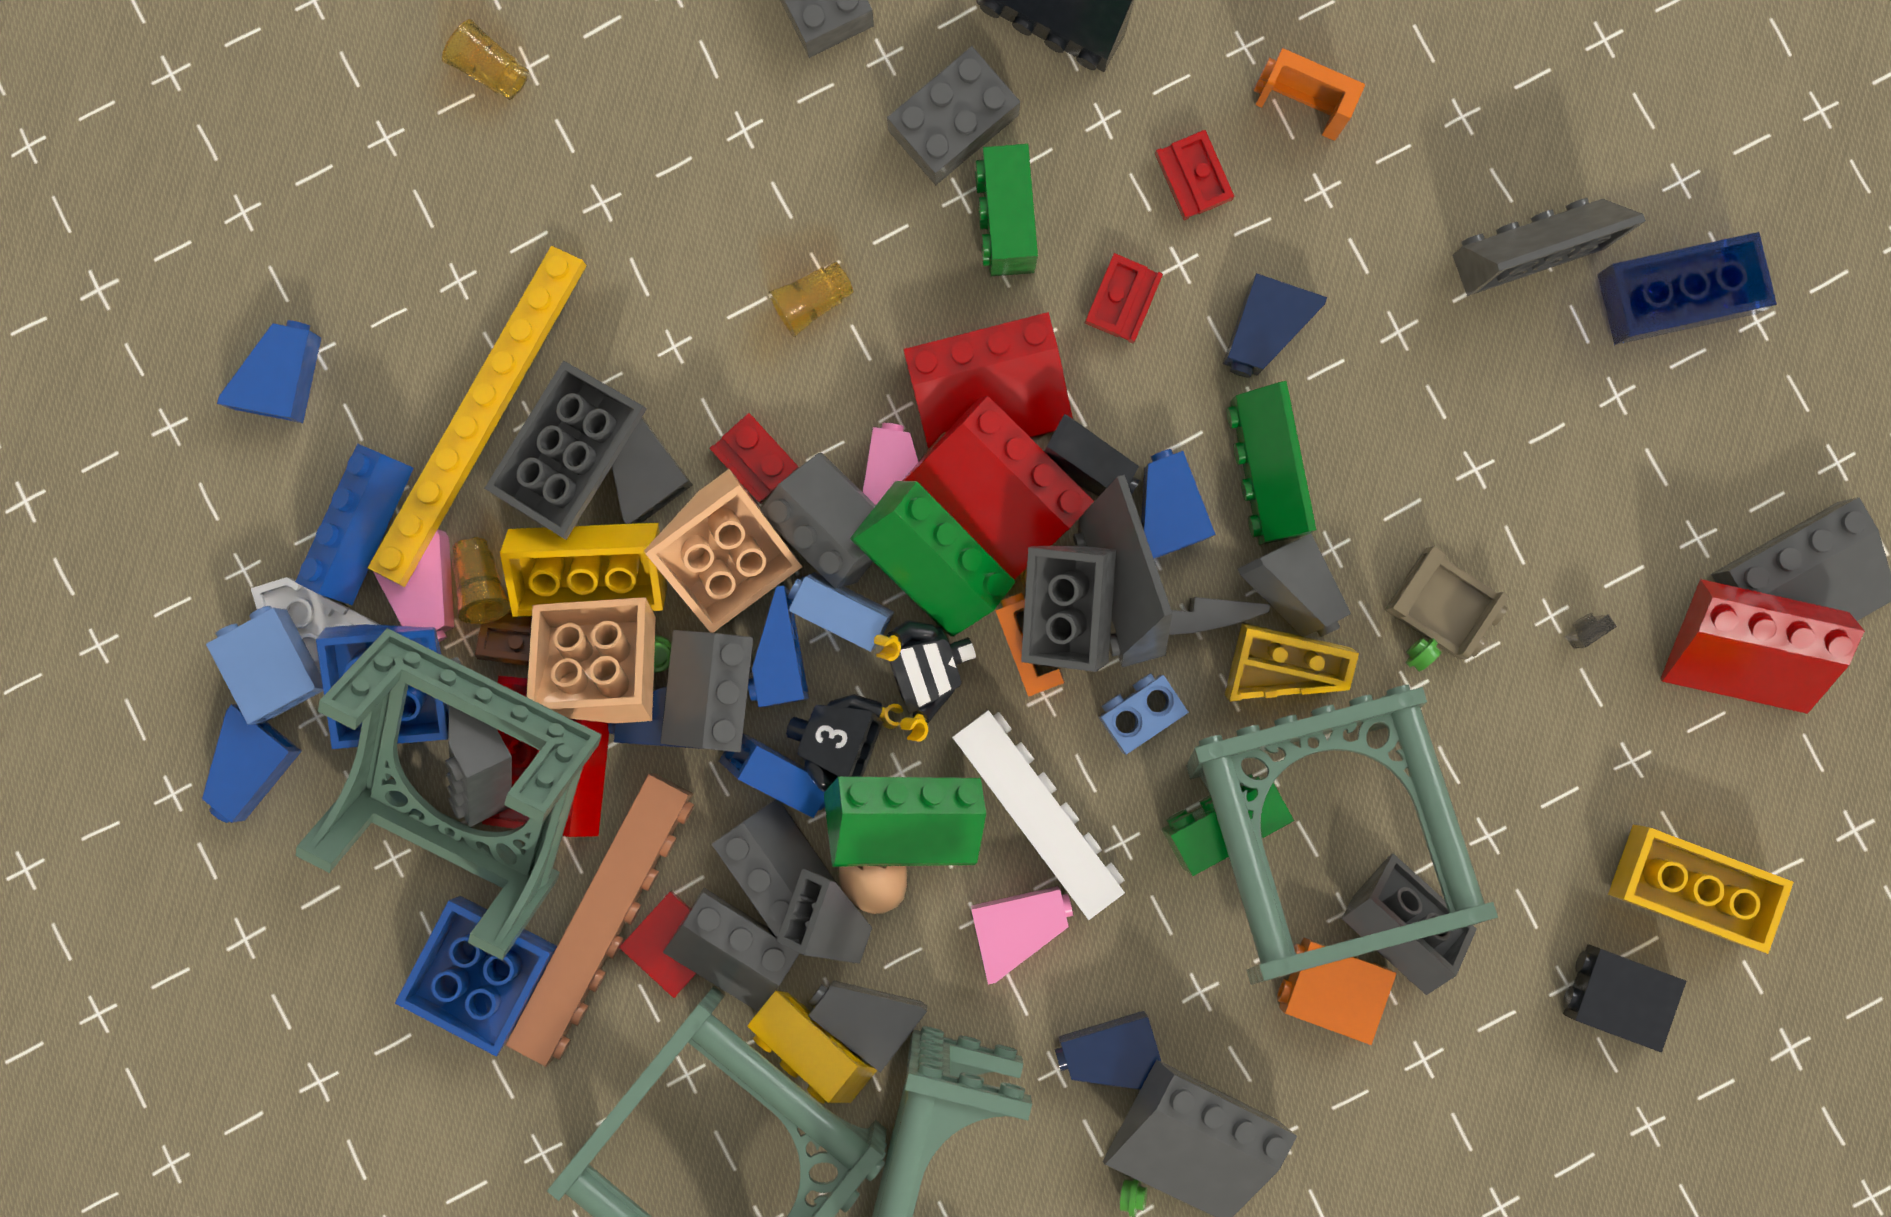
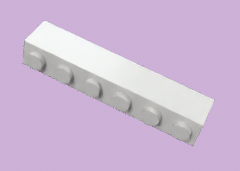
M987 710L952 736V738L1087 919L1090 920L1125 893L1120 887V884L1125 880L1112 863L1105 866L1099 859L1097 854L1102 849L1089 832L1082 836L1074 824L1079 821V818L1067 802L1060 806L1052 796V793L1057 789L1047 775L1042 772L1037 776L1029 763L1035 759L1022 742L1015 746L1008 737L1007 733L1012 729L999 712L992 715Z

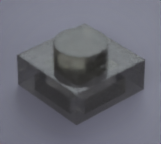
M1590 613L1573 623L1575 630L1565 637L1573 649L1586 648L1617 626L1609 614L1594 616L1593 613Z

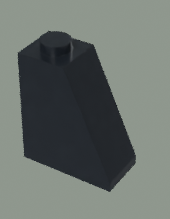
M1065 414L1063 415L1044 452L1077 485L1097 496H1100L1116 477L1125 475L1132 495L1140 481L1134 477L1139 466L1074 419Z

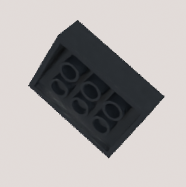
M977 0V4L980 5V9L985 14L993 18H999L1000 16L1012 22V26L1020 33L1027 36L1034 34L1045 40L1046 46L1058 53L1065 51L1076 57L1077 62L1089 70H1096L1097 68L1102 72H1105L1125 36L1134 0Z

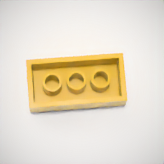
M659 523L575 526L567 540L546 527L508 529L500 551V557L512 617L532 616L533 605L646 597L653 611H663L668 587L667 579L644 552L660 534Z
M1633 824L1608 895L1747 948L1769 954L1794 882L1656 829Z

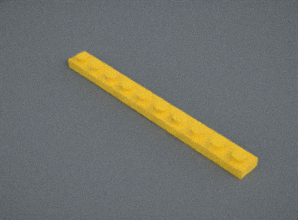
M551 245L370 562L368 569L405 588L587 265L582 259Z

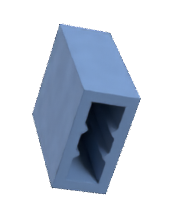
M816 572L802 577L801 580L797 579L787 598L792 601L788 611L870 652L878 646L874 643V637L884 634L894 614V611L844 586L835 589L822 575Z
M271 606L257 609L249 615L251 620L240 626L238 624H231L215 633L217 638L206 643L248 725L263 724L323 691L321 674L287 609L272 608Z

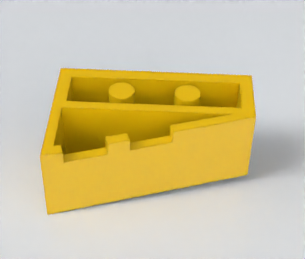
M1242 623L1224 695L1231 702L1249 698H1273L1280 695H1304L1350 690L1359 653L1351 647Z
M775 991L747 1025L756 1034L753 1037L755 1043L766 1052L770 1053L773 1050L782 1059L779 1063L780 1066L794 1078L800 1076L809 1085L807 1088L808 1093L822 1104L825 1102L851 1103L877 1070L869 1063H863L846 1045L808 1017L810 1010L791 994Z

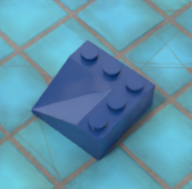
M369 624L326 627L316 638L324 695L387 628L442 655L436 629L434 627ZM408 685L397 744L449 739V705ZM327 717L332 749L358 747L362 723L353 730Z
M458 896L447 902L395 1004L488 1053L498 1056L522 1015L557 946L526 929L522 931L503 960L469 944L470 933L487 909L462 896Z

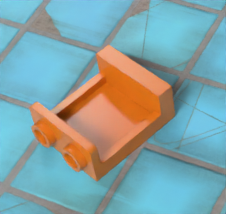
M1282 48L1276 60L1269 57L1254 89V92L1260 94L1255 105L1262 108L1271 90L1326 113L1330 117L1322 136L1335 141L1351 119L1366 84Z
M1020 593L1002 600L1003 608L995 611L1028 697L1065 683L1060 668L1039 676L1035 664L1021 662L1023 633L1016 614L1024 611L1025 598Z
M1304 937L1301 945L1296 944L1294 949L1296 954L1326 946ZM1350 957L1290 974L1289 979H1284L1279 987L1277 1001L1280 1002L1279 1008L1287 1015L1372 1045L1397 973L1382 965Z

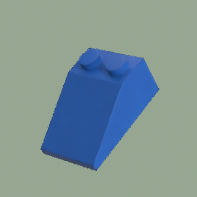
M784 585L777 586L752 667L753 678H749L748 681L751 701H758V707H769L810 699L795 615L788 611L792 604V601L787 599L790 590Z

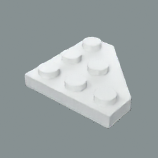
M285 577L251 588L257 609L265 606L287 609L320 674L316 638L326 627L362 624L381 625L331 598L317 594L295 583L296 580Z

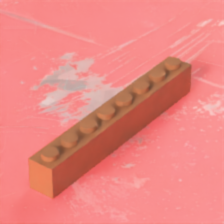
M656 773L648 774L506 1043L507 1047L545 1067L554 1058L558 1060L562 1058L571 1039L566 1037L572 1024L576 1026L580 1024L589 1007L584 1004L589 991L596 992L606 975L602 967L607 957L609 956L613 959L624 941V938L620 937L619 934L625 923L631 925L641 909L642 905L637 903L643 889L649 891L658 877L659 871L654 868L661 856L667 858L677 840L672 834L678 822L684 825L694 808V804L690 802L694 793Z

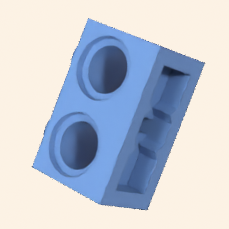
M1150 673L1132 685L1136 690L1125 699L1119 694L1101 706L1105 712L1098 716V718L1123 754L1127 755L1189 713L1164 675L1154 678ZM1154 690L1162 692L1166 699L1164 708L1159 712L1152 711L1147 705V697ZM1123 711L1130 712L1135 718L1134 728L1127 733H1122L1116 727V717Z

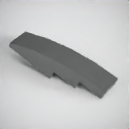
M1199 597L1190 598L1189 612L1171 610L1172 620L1169 635L1196 633L1233 625L1268 613L1270 611V604Z

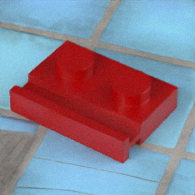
M1206 130L1171 143L1168 147L1156 150V159L1183 220L1230 202L1235 197Z
M1114 253L1084 323L1115 337L1126 339L1134 344L1163 273L1152 271L1142 264Z
M750 413L745 415L715 445L709 448L732 471L738 481L759 504L773 493L779 483L799 469L798 465Z

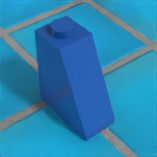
M287 320L286 326L272 323L221 392L217 404L232 410L303 423L321 337L309 331L310 325L292 320Z
M1167 449L1152 455V463H1149L1144 468L1141 524L1152 556L1156 559L1209 539L1216 534L1184 451L1173 454L1172 449Z
M231 704L225 713L202 799L211 806L209 811L217 819L225 823L245 821L302 750L267 722L248 725L238 705Z
M744 732L741 752L724 751L719 760L738 780L812 818L825 807L824 792L817 787L805 771L804 766Z

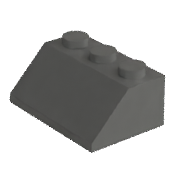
M823 453L816 454L779 483L760 509L770 524L835 589L857 583L873 563L850 538L876 505Z
M1088 546L1028 547L1021 662L1096 672L1108 664L1116 549Z
M673 630L660 744L741 752L753 637Z
M777 799L712 843V846L776 938H778L802 868L836 882L781 801Z
M1393 853L1355 893L1342 919L1363 937L1449 914L1445 900ZM1472 925L1377 951L1425 995H1428L1457 976L1477 928Z
M703 888L663 951L664 954L758 1012L780 986L800 954L776 942L777 938L770 928L706 888Z

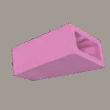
M882 423V428L873 427L863 493L875 505H877L895 481H902L918 464L911 434L903 432L904 426Z
M438 529L405 588L375 572L373 573L400 624L412 627H434L438 641L441 642L447 637L445 632L454 628L449 537L446 532Z
M1058 886L971 906L988 984L999 981L1069 927L1066 917L1073 916L1070 898L1068 894L1061 895Z

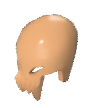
M907 866L839 867V882L842 891L856 908L870 914H883L898 907L904 900L907 888Z

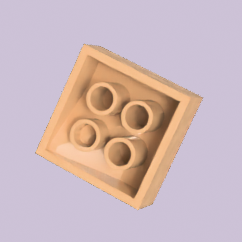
M730 469L699 490L644 550L645 554L710 633H714L802 568L790 547L770 524Z
M646 597L533 605L527 698L570 719L606 723L652 721L656 616Z

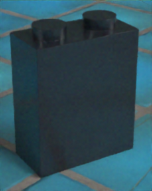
M1587 944L1586 950L1579 954L1576 961L1575 969L1578 973L1573 987L1570 986L1564 995L1563 1007L1565 1010L1563 1015L1662 1053L1687 981Z

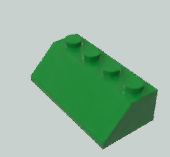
M1287 381L1277 382L1236 395L1230 401L1231 406L1227 407L1226 411L1229 427L1231 429L1236 428L1238 443H1234V454L1237 464H1243L1245 479H1241V489L1244 500L1250 501L1253 515L1248 516V524L1252 538L1257 537L1258 544L1263 545L1303 537L1316 531Z
M895 481L850 538L951 637L956 636L993 612L1016 582L917 481Z
M837 777L824 792L832 867L975 865L978 862L986 818L981 778Z

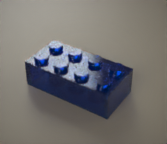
M1759 232L1614 263L1597 274L1614 345L1755 315L1777 305Z

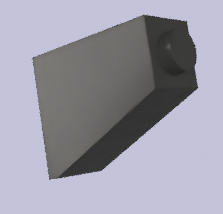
M642 417L612 465L622 517L626 524L644 522L693 486Z
M1311 533L1238 568L1240 575L1302 637L1316 631L1320 637L1340 628L1339 620L1351 614Z
M802 868L776 942L805 956L860 964L872 927L836 882Z
M835 980L828 988L821 985L808 1002L813 1006L808 1017L880 1073L927 1012V1005L920 1000Z

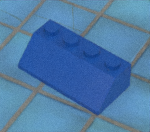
M357 443L338 488L332 496V501L324 519L316 532L306 559L301 565L295 583L317 594L353 605L367 574L368 566L376 554L414 468Z

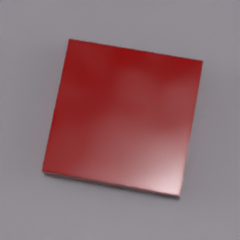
M671 890L619 948L667 993L675 998L697 973L663 953L690 910V907Z

